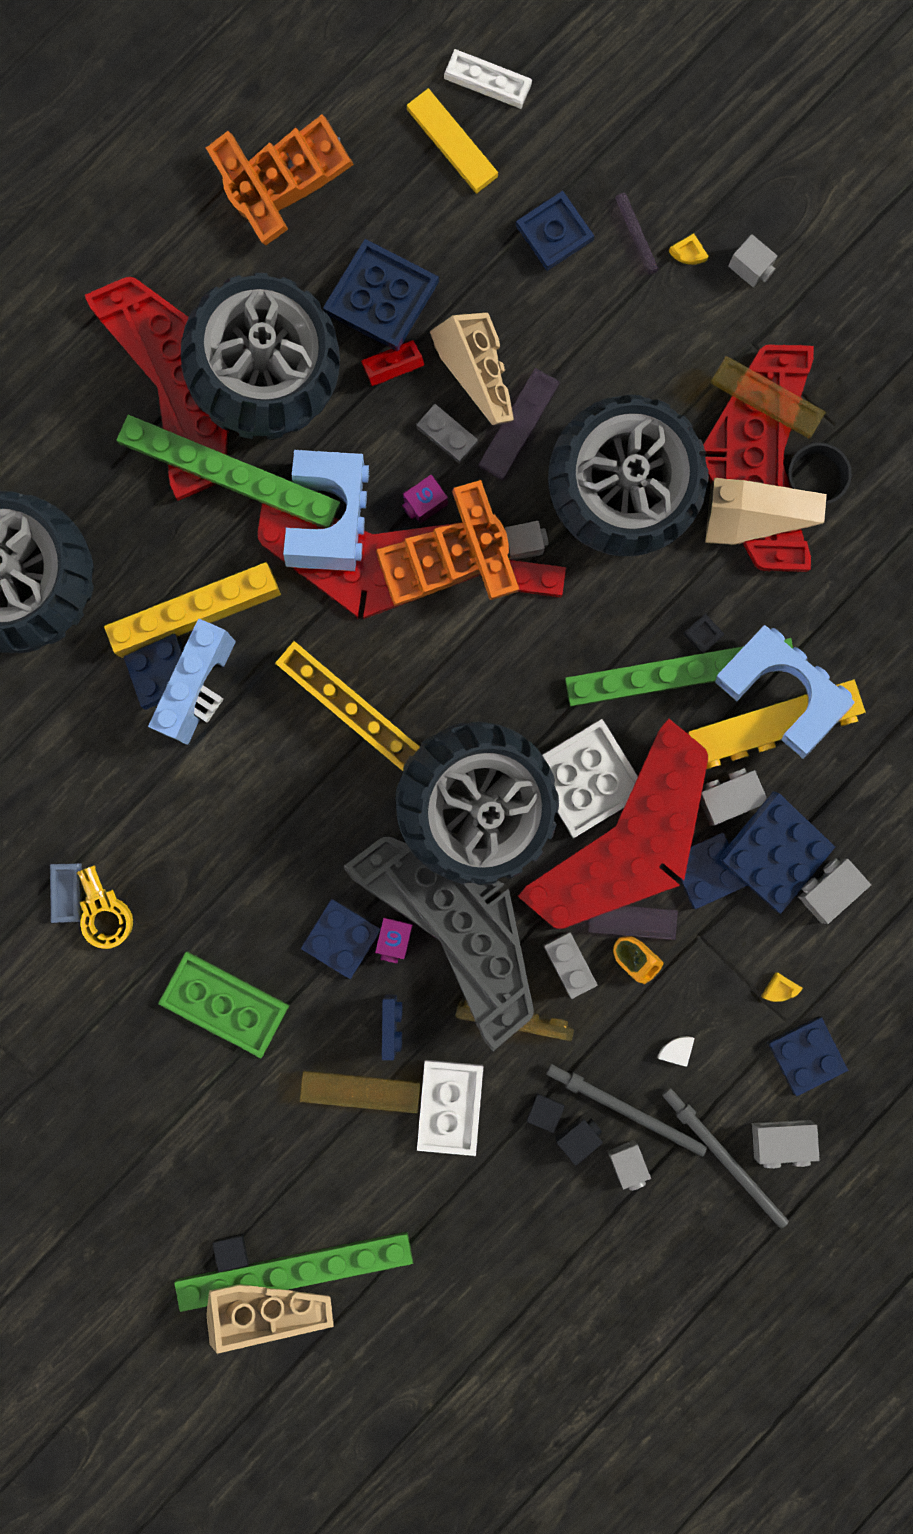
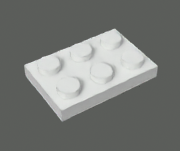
M425 1060L417 1151L476 1156L483 1065Z

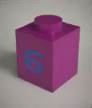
M432 475L403 493L405 502L402 505L403 509L410 519L415 517L420 524L448 505V497Z
M386 917L383 918L375 952L381 954V960L397 963L398 958L405 959L413 924Z

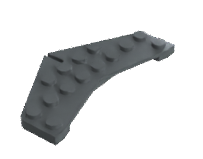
M392 837L380 838L344 865V870L355 882L441 942L481 1036L492 1051L496 1050L531 1020L534 1009L509 889L490 904L485 902L505 885L504 883L497 881L494 884L477 885L475 883L463 884L451 881L430 870L413 854L406 843Z

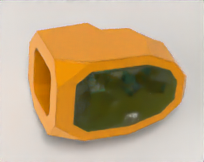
M632 936L619 937L614 944L613 952L616 961L638 983L646 984L662 969L663 961L638 939Z

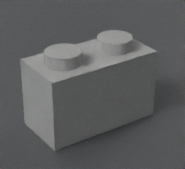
M744 768L729 774L730 780L720 784L717 779L703 785L704 791L701 793L700 803L710 826L760 807L766 801L767 797L755 770L747 773Z
M848 858L833 859L823 868L825 873L817 880L815 877L810 879L801 888L804 892L798 898L820 923L829 924L871 886L869 881Z
M567 931L542 944L571 999L598 986L571 932Z
M811 1120L752 1123L754 1159L759 1164H763L764 1168H780L781 1163L791 1162L793 1166L805 1167L810 1166L811 1161H820L817 1124Z

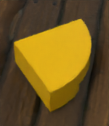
M694 233L669 249V253L676 260L685 264H700L707 261L709 257Z
M775 972L761 997L769 1001L781 1002L797 996L803 988Z

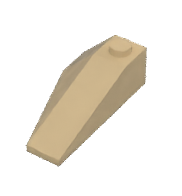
M489 314L453 315L432 329L430 334L441 360L490 423L497 425L513 421L509 391L502 383L501 373L505 372L504 364L498 361L497 349L500 348L499 338Z
M714 478L710 486L705 543L736 545L753 539L770 537L774 534L821 525L825 519L827 494L745 480Z
M242 1284L209 1290L207 1305L209 1343L217 1354L334 1327L329 1295Z

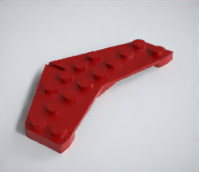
M125 277L85 294L92 312L158 388L163 429L227 455L229 429H222L211 420L208 414L200 410L184 380L181 366V342L189 317L133 277ZM168 464L170 486L178 501L216 485L213 482Z
M770 344L763 346L759 350L703 444L706 454L725 455L724 457H705L710 484H712L714 478L790 488L783 464L784 450L804 385L813 363L814 346ZM801 529L774 534L762 539H753L743 543L753 564L760 570L808 572L811 570V555L807 541H804Z
M262 503L258 540L265 549L284 563L283 553L286 528L324 529ZM335 518L334 521H333L332 526L335 525V524H336L338 521H340V520L337 519V518ZM453 524L371 534L364 531L363 535L358 534V543H362L361 561H356L355 571L291 568L357 618L359 617L362 592H366L363 616L366 619L400 606H394L376 550L404 542L406 538L433 532L435 528ZM480 574L475 575V576H473V577H471V578H469V579L475 578V577L479 576Z
M668 719L660 728L616 827L527 885L518 897L550 925L563 929L680 886L659 866L664 863L681 879H685L708 763L706 749L672 720Z

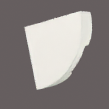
M681 1036L671 1040L661 1048L657 1058L687 1067L695 1038Z

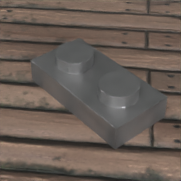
M436 404L432 406L417 424L419 431L459 464L478 444L477 438Z

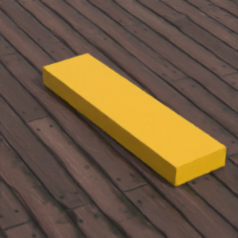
M429 88L407 104V111L476 194L498 177L497 170Z

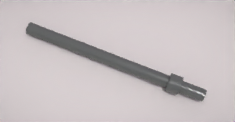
M550 1064L546 1075L565 1084L566 1089L574 1093L580 1092L699 1156H704L707 1150L706 1145L583 1081L584 1077L574 1072L570 1074L553 1064Z
M670 1087L666 1089L662 1096L676 1111L675 1115L683 1124L687 1123L777 1226L780 1229L785 1227L789 1220L695 1116L696 1111L689 1103L685 1104Z

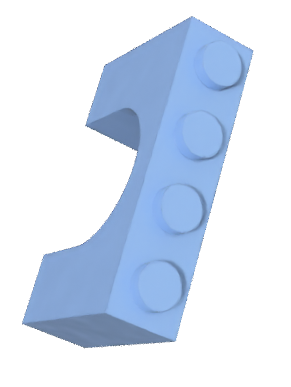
M294 450L293 483L310 490L333 493L342 499L347 508L340 521L325 529L286 528L283 553L286 567L355 571L356 561H361L362 543H358V534H364L365 518L360 517L361 508L366 509L367 491H362L363 483H368L369 465H364L363 454Z
M198 618L148 727L184 744H189L200 720L194 715V709L203 683L216 664L222 667L225 666L236 642L226 630Z
M764 625L717 675L715 683L738 701L756 680L767 673L782 671L797 677L806 688L808 706L806 711L784 733L781 740L804 759L851 709L855 701L851 699L852 694L841 685L837 687L829 680L830 676L824 669L819 666L814 667L806 661L807 656L799 648H791L785 643L784 636L775 628L769 629Z

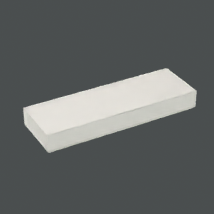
M454 49L444 73V79L520 109L532 85V79L456 49Z

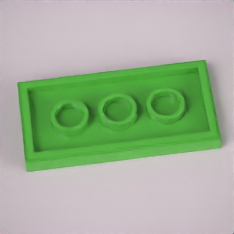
M188 951L185 952L158 1003L259 1058L263 1057L290 1006Z

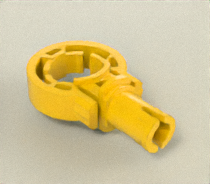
M95 865L78 871L77 875H79L87 895L85 900L79 902L83 910L80 922L83 936L90 944L98 948L109 949L120 945L130 935L133 927V916L130 909L125 903L116 898L113 889L108 892L103 889L95 870ZM100 911L113 912L119 918V924L125 923L126 920V929L123 936L119 935L124 926H121L117 933L113 935L100 934L96 938L94 934L98 930L95 928L94 921L97 913Z

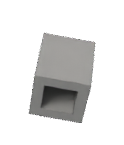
M751 234L733 254L728 267L754 288L760 280L765 283L776 269L773 267L777 255Z
M539 521L505 527L509 543V560L515 561L543 555L544 546L548 545L546 529H540Z
M635 1140L607 1150L623 1190L629 1188V1190L639 1189L646 1185V1180L651 1179Z

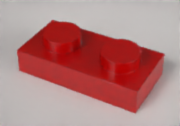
M414 340L402 344L398 352L389 349L361 361L371 386L386 382L389 379L424 366L422 355Z
M509 560L519 587L518 592L562 597L566 567Z

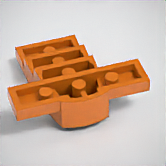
M323 114L301 131L295 128L276 145L273 146L269 142L249 161L229 131L206 147L223 176L224 190L228 199L238 212L249 220L264 245H268L288 230L278 212L279 210L313 193L354 165ZM291 159L294 166L289 169L288 161Z
M481 480L453 488L452 493L463 523L435 528L433 532L406 538L404 542L376 550V555L394 606L430 595L480 573L490 600L518 592L519 587L507 556L509 553L507 533L500 520L492 513Z

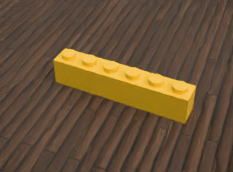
M265 562L105 625L104 628L114 653L123 658L174 633L179 636L192 631L198 618L212 623L278 597L281 593L271 568Z
M295 641L276 661L275 664L402 771L409 756H413L420 748Z
M855 680L836 685L837 687L839 685L845 687L852 694L851 699L855 701L851 709L839 720L841 727L857 722V716L866 713ZM808 694L687 732V734L706 749L708 753L706 769L721 765L720 759L730 756L732 761L749 756L747 751L757 747L760 753L775 748V742L781 740L784 733L806 711Z

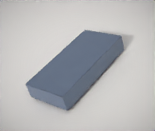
M50 864L51 923L81 922L82 908L79 902L82 901V883L77 872L82 870V864Z

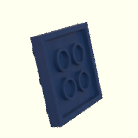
M364 239L324 305L323 311L328 316L398 352L438 285L439 276Z
M773 791L718 859L771 908L781 914L833 851L835 846L780 793Z

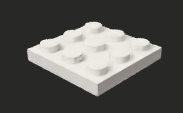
M603 719L542 755L549 764L555 778L554 784L559 795V810L557 813L572 838L624 808L638 778Z

